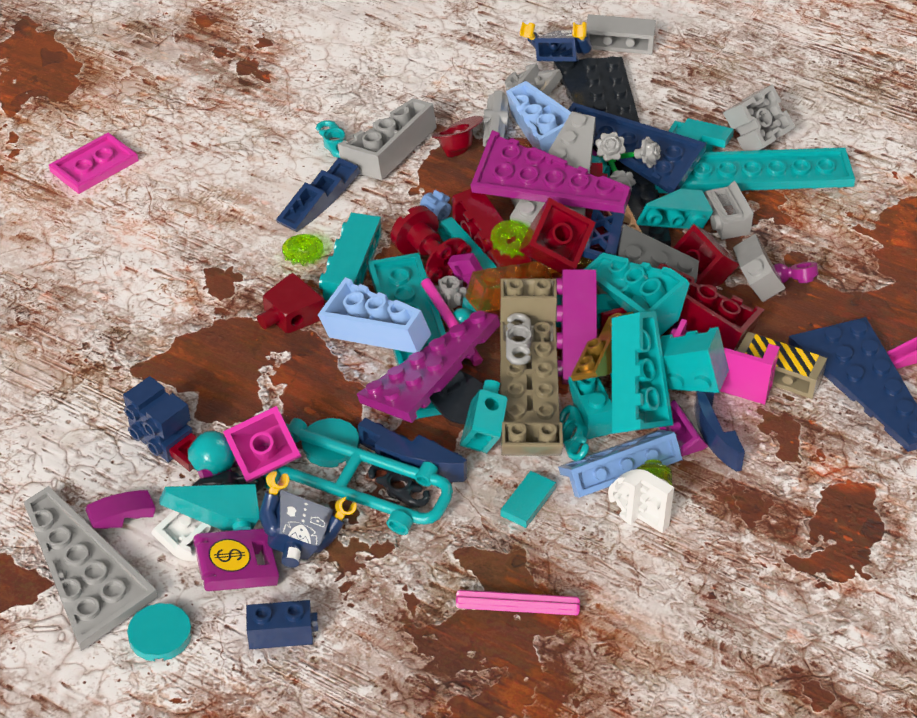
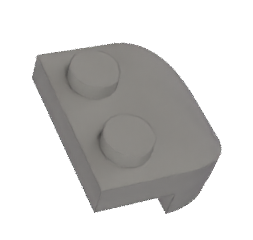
M537 63L526 66L525 72L519 75L516 72L510 74L505 81V86L509 90L527 81L549 96L562 79L560 69L540 71Z

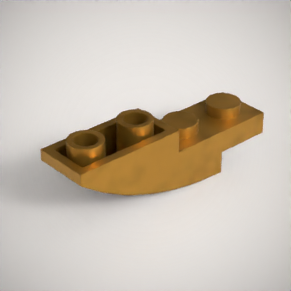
M633 312L615 313L608 317L599 338H594L587 342L570 376L572 381L595 378L612 373V318L633 314Z

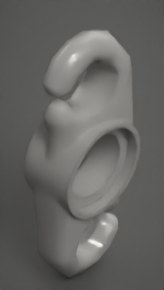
M514 313L507 317V322L509 323L507 324L508 330L506 331V358L511 364L524 365L531 360L529 355L531 352L529 349L531 347V319L526 314ZM515 320H520L523 323L520 325H514L512 322ZM514 336H523L526 339L524 341L517 342L512 340L511 338ZM521 352L525 354V356L522 358H517L514 356L515 354Z

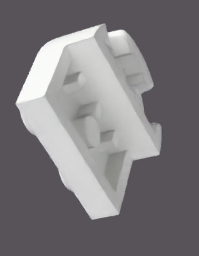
M635 469L622 474L611 484L608 491L610 502H617L622 510L619 515L628 524L632 525L638 518L661 533L669 527L674 487L667 481L656 477L648 471Z
M173 511L153 529L151 534L179 559L197 561L196 547L193 542L194 536L199 533L223 531Z

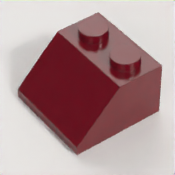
M549 197L529 226L518 251L561 274L563 270H575L596 222Z
M695 224L673 247L699 261L696 284L699 285L710 284L714 287L719 286L739 266V263L709 232Z

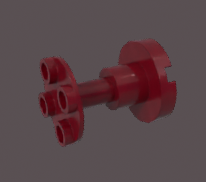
M423 205L408 209L407 211L410 214L406 215L405 218L400 216L392 227L390 238L394 246L404 255L418 252L422 255H430L425 266L426 277L430 278L433 283L438 284V279H442L445 276L456 277L448 264L450 257L471 253L472 248L461 238H451L440 244V236L437 234L439 226L437 216L428 207Z

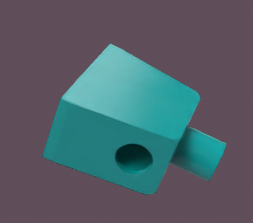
M495 380L484 381L483 389L477 392L470 403L459 446L487 454L499 440L508 400L506 396L499 394L501 383Z

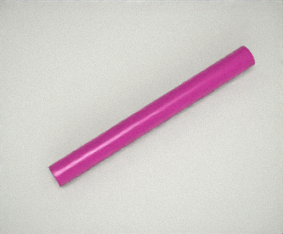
M430 278L424 279L421 282V286L448 327L451 328L459 324ZM474 347L475 354L469 359L474 366L482 363L483 359Z

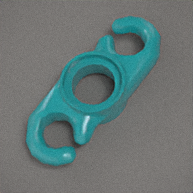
M324 120L319 122L315 129L323 137L324 147L330 151L333 157L340 158L338 144L345 140V132L334 121ZM323 127H329V129H327V130H323V129H321V128H323ZM331 138H339V140H329V139H331Z
M567 405L559 414V419L562 423L563 443L568 457L577 462L582 460L589 450V445L586 443L588 428L583 422L579 409L573 405ZM576 428V431H575L574 435H573L572 438H571L572 432H573L574 429ZM580 445H582V448H581L580 452L578 453V449H579Z

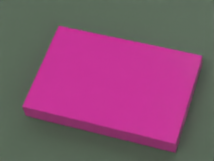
M108 132L50 163L49 170L71 189L80 194L138 162L139 159L137 153Z

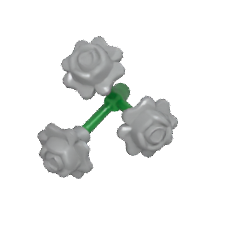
M616 132L610 134L602 133L601 139L595 142L598 148L597 157H601L609 163L613 172L609 177L610 179L629 186L630 191H632V186L636 183L632 172L618 171L614 162L623 158H642L643 163L647 164L648 168H652L653 165H656V160L661 157L660 146L652 141L650 137H646L642 140L640 149L625 153L623 137H618Z

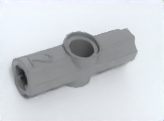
M496 90L493 94L489 95L487 109H484L483 146L485 147L492 130L499 132L502 138H505V132H508L509 102L507 95L503 91Z

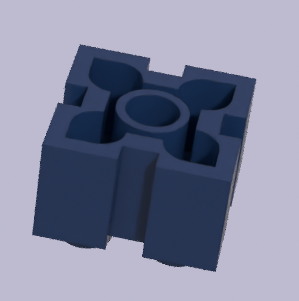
M149 376L123 394L124 412L129 422L128 431L134 440L141 441L147 445L153 455L160 456L169 463L173 460L169 449L189 434H193L192 428L187 425L191 420L187 403L175 394L169 395L166 393L165 387Z

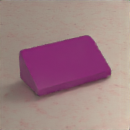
M675 400L671 401L673 425L659 427L660 430L675 432L682 457L706 449L708 445L684 410Z

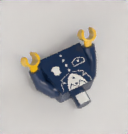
M522 22L520 36L527 38L536 49L537 61H578L592 49L591 41L586 33V22H583L582 25H577L573 22V30L553 31L542 36L534 32V23L527 25Z
M272 471L266 477V482L270 489L265 492L259 511V519L265 534L268 535L267 544L269 547L283 552L281 563L286 567L294 568L299 566L300 559L308 560L313 553H321L335 540L344 525L343 518L345 515L354 513L357 505L356 502H353L349 510L344 511L342 503L346 497H342L336 501L335 508L337 513L334 516L332 515L333 509L289 492L279 491V489H283L288 485L289 476L282 474L280 483L277 485L275 483L277 472Z

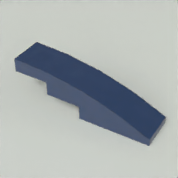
M338 157L327 172L321 170L311 184L305 182L277 217V223L295 232L304 228L323 213L347 189L360 173L359 167Z

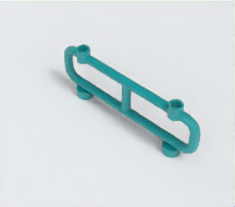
M293 418L290 424H286L294 442L303 441L348 456L350 459L336 483L284 465L273 470L277 472L275 477L276 484L282 474H287L289 480L341 498L346 497L347 500L390 514L386 524L390 530L400 535H407L413 523L427 525L438 521L452 500V484L445 477L438 475V468L430 462H423L421 467L417 468L307 431V424L301 419ZM365 462L413 478L422 486H436L441 489V495L430 512L421 513L347 486L360 463ZM266 482L264 487L270 489Z

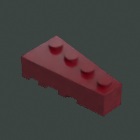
M471 189L453 195V219L496 265L501 279H534L535 264L533 260L518 251L521 246L486 194L473 193Z

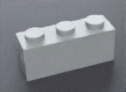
M588 14L586 33L589 36L593 50L652 55L656 20Z

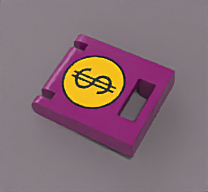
M264 529L199 533L194 536L193 542L196 547V558L206 591L277 586L279 573L272 548L267 544L268 535L265 534ZM261 551L265 565L257 564L255 555Z

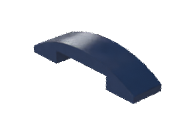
M696 391L694 401L695 419L704 441L712 452L728 467L736 472L742 471L745 450L735 430L723 432L712 408L714 392Z

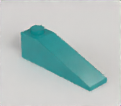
M602 253L584 269L596 270V284L626 312L656 311L660 336L679 320L690 283L671 268L663 267L658 269L652 267L650 263L642 262V264L630 262L628 258Z

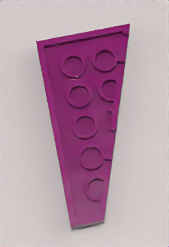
M494 130L491 131L471 183L473 193L546 202L550 197L567 206L624 214L631 195L630 187L605 176L596 177L589 174L586 168L581 166L578 169L572 167L564 159L535 147H524L516 139L510 138V140L502 138L500 133Z
M481 310L473 312L468 319L451 327L449 332L440 338L432 340L420 352L411 354L406 361L390 368L384 376L368 383L366 388L357 393L359 402L413 423L417 418L416 411L420 407L426 408L431 403L429 397L433 393L440 392L463 367L462 360L465 357L471 358L475 354L474 347L477 344L485 343L500 326L498 315Z

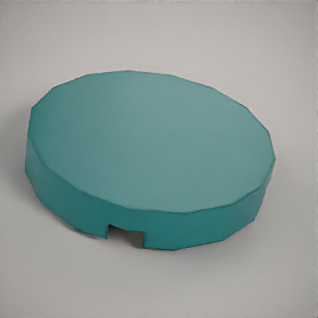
M327 418L318 420L306 429L307 431L358 448L360 445L357 429L351 423L342 419ZM301 441L306 458L311 463L320 467H337L339 463L344 461L347 463L350 459L348 456Z
M158 603L138 611L129 622L127 634L130 648L137 656L147 661H155V659L161 658L165 661L176 657L185 650L190 643L192 629L189 616L183 609L173 604Z

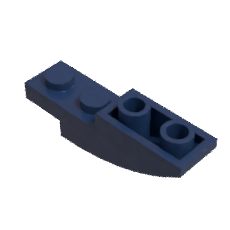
M364 418L358 424L359 443L376 454L420 468L423 462H430L438 468L437 474L445 477L449 482H465L467 479V459L463 458L459 453L452 452L440 446L437 442L421 435L410 441L405 436L398 435L385 428L382 424L375 423L367 418Z

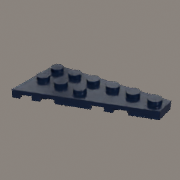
M572 103L568 109L570 112L573 111L595 117L596 126L593 144L595 146L596 140L601 139L602 133L610 134L612 132H616L618 137L624 138L625 153L640 149L642 140L646 137H650L652 141L656 142L660 146L661 157L656 160V165H653L652 168H648L647 164L643 163L642 158L636 159L631 157L619 159L618 161L667 193H672L682 187L706 151V143L576 103Z
M866 317L789 336L788 343L791 346L827 358L824 376L851 401H857L862 405L864 412L870 418L875 417L885 426L884 430L908 452L917 450V403Z

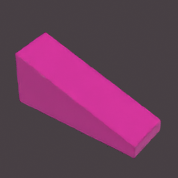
M917 337L887 352L896 369L917 363Z

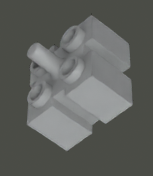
M773 84L754 92L743 99L742 102L723 112L730 127L740 134L737 140L743 151L763 149L777 140L776 138L795 128L787 110L781 111L778 105L781 99Z

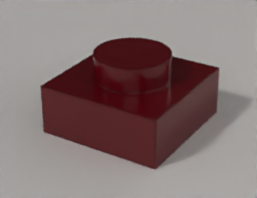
M192 433L169 449L170 456L189 472L194 467L188 459V449L197 438Z

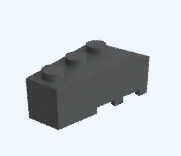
M623 224L616 256L628 258L630 262L642 264V262L650 263L654 268L663 263L694 277V283H696L698 260Z

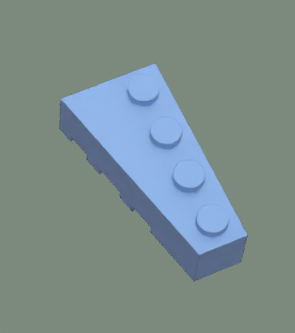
M524 81L506 91L511 115L532 147L548 153L571 112L529 82Z
M346 277L318 314L329 338L415 353L420 352L431 335L421 310L398 300L391 301L383 293L378 292L375 294L369 291L367 286L362 284L357 286L353 284L351 279Z

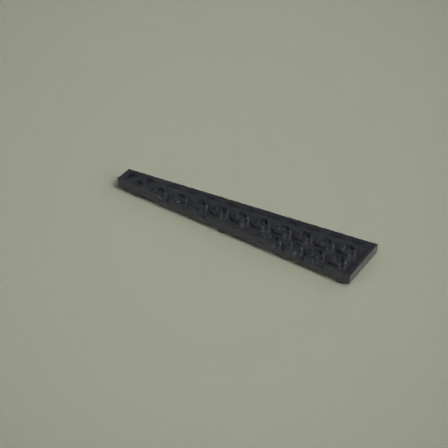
M610 56L608 58H585L578 61H554L553 69H560L562 74L560 82L565 86L566 94L573 103L639 122L622 57ZM593 145L594 150L597 152L598 148ZM616 160L614 163L617 170H623L625 173L632 172L633 179L636 181L635 185L632 186L628 206L637 222L645 205L660 198L658 190H656L655 184ZM638 225L643 234L671 247L668 227Z

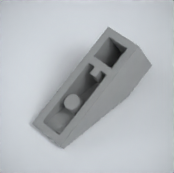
M756 234L733 247L742 272L762 302L785 289Z

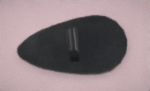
M459 370L440 392L433 393L429 398L443 417L455 423L465 424L470 403L477 392L483 389L484 384L464 371Z

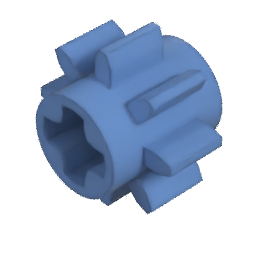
M434 190L433 193L425 194L420 201V205L428 207L440 221L446 219L451 212V205L447 203L450 197L437 190Z

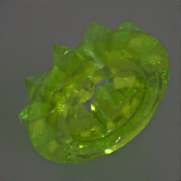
M513 220L498 223L491 232L490 240L493 243V249H498L501 255L505 253L510 255L511 258L515 255L522 257L524 254L518 250L528 227ZM516 235V241L508 244L507 239Z
M309 234L292 236L282 246V254L285 260L291 261L292 265L301 263L302 266L305 263L314 264L315 260L321 259L324 252L322 241L316 236Z

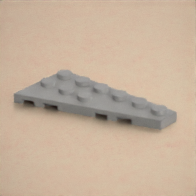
M572 111L548 153L568 161V165L577 169L579 166L586 168L590 174L596 126L595 117ZM520 199L510 216L511 224L529 228L545 202ZM567 206L585 216L586 208Z
M49 486L24 501L28 517L81 651L158 598L157 590Z

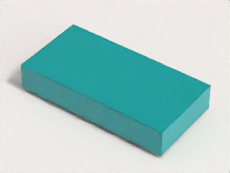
M530 471L501 508L500 516L527 528L555 491L556 482Z

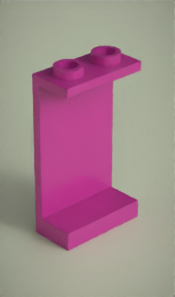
M681 319L678 328H673L670 335L672 334L673 337L685 336L687 320ZM768 344L763 358L724 348L729 371L720 392L765 405L773 386L780 347Z

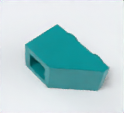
M568 377L573 405L579 409L583 422L588 428L587 440L612 434V402L599 377L572 381L571 377Z

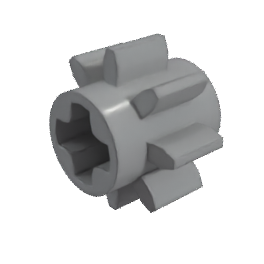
M445 276L442 279H438V286L435 287L449 309L461 306V299L466 296L463 280H459L454 276Z

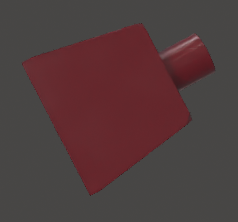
M292 272L263 295L264 312L257 315V321L265 330L276 324L285 333H292L321 321L318 314L324 307V298Z

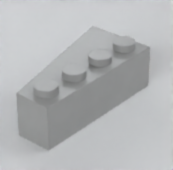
M412 98L391 111L389 118L378 119L373 122V128L366 132L360 130L354 134V139L348 143L345 140L339 143L340 158L357 165L360 170L359 174L383 180L437 128L433 103Z

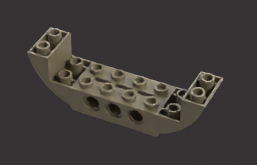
M501 279L500 395H504L508 399L504 421L502 422V456L562 455L563 434L562 423H560L556 344V279ZM514 313L526 314L531 319V347L529 348L531 360L524 365L511 364L506 358V331L508 330L507 324L509 323L507 322V317ZM515 320L512 323L514 325H520L523 322L520 320ZM514 336L511 339L517 342L524 341L526 338H524L523 336ZM521 352L515 354L514 356L517 358H522L525 356V354Z

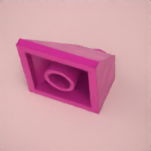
M277 406L223 431L247 483L301 457Z

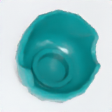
M217 431L202 433L193 441L188 449V459L197 471L208 469L212 472V475L228 471L236 461L225 435Z

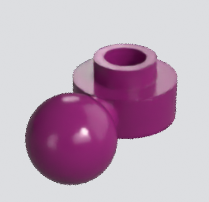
M802 262L791 267H787L782 263L773 265L783 283L787 282L789 278L796 279L799 283H808L813 281L814 277L819 274L816 262Z

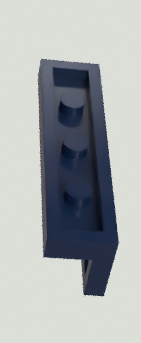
M593 209L591 220L596 223L582 257L595 260L602 253L616 255L625 216L624 213L610 212L611 216L604 217L600 212L601 210ZM603 226L608 233L600 235L595 228ZM599 243L604 252L592 250L590 246Z

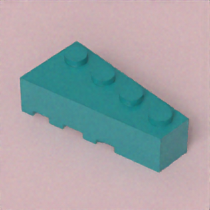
M656 311L637 312L612 318V434L672 426L673 418Z
M719 327L709 328L708 332L698 333L696 330L687 332L685 336L673 337L671 334L661 337L668 389L720 392L729 368Z

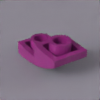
M148 490L114 494L86 505V513L92 527L100 529L122 528L124 518L154 517L156 509Z

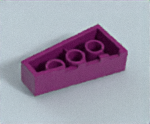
M563 270L561 278L556 279L557 295H561V305L556 307V321L561 322V332H557L556 335L557 349H561V360H557L558 377H562V384H569L568 377L571 376L587 342L597 338L596 270Z

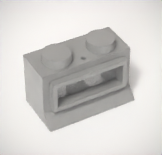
M735 181L728 187L705 191V197L713 210L710 216L711 226L713 230L717 231L721 240L750 235L753 211Z

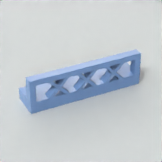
M658 430L591 454L580 461H572L558 466L560 475L570 478L574 496L580 498L610 487L618 477L630 470L641 469L651 472L683 459L675 432Z

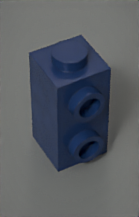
M310 600L246 605V631L249 650L313 645V632L319 631L318 613H311Z

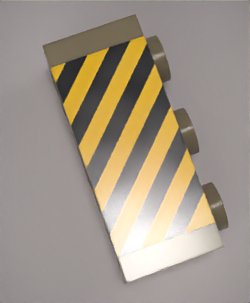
M747 332L737 351L763 358L768 344L779 346L773 386L813 399L823 379L827 358Z

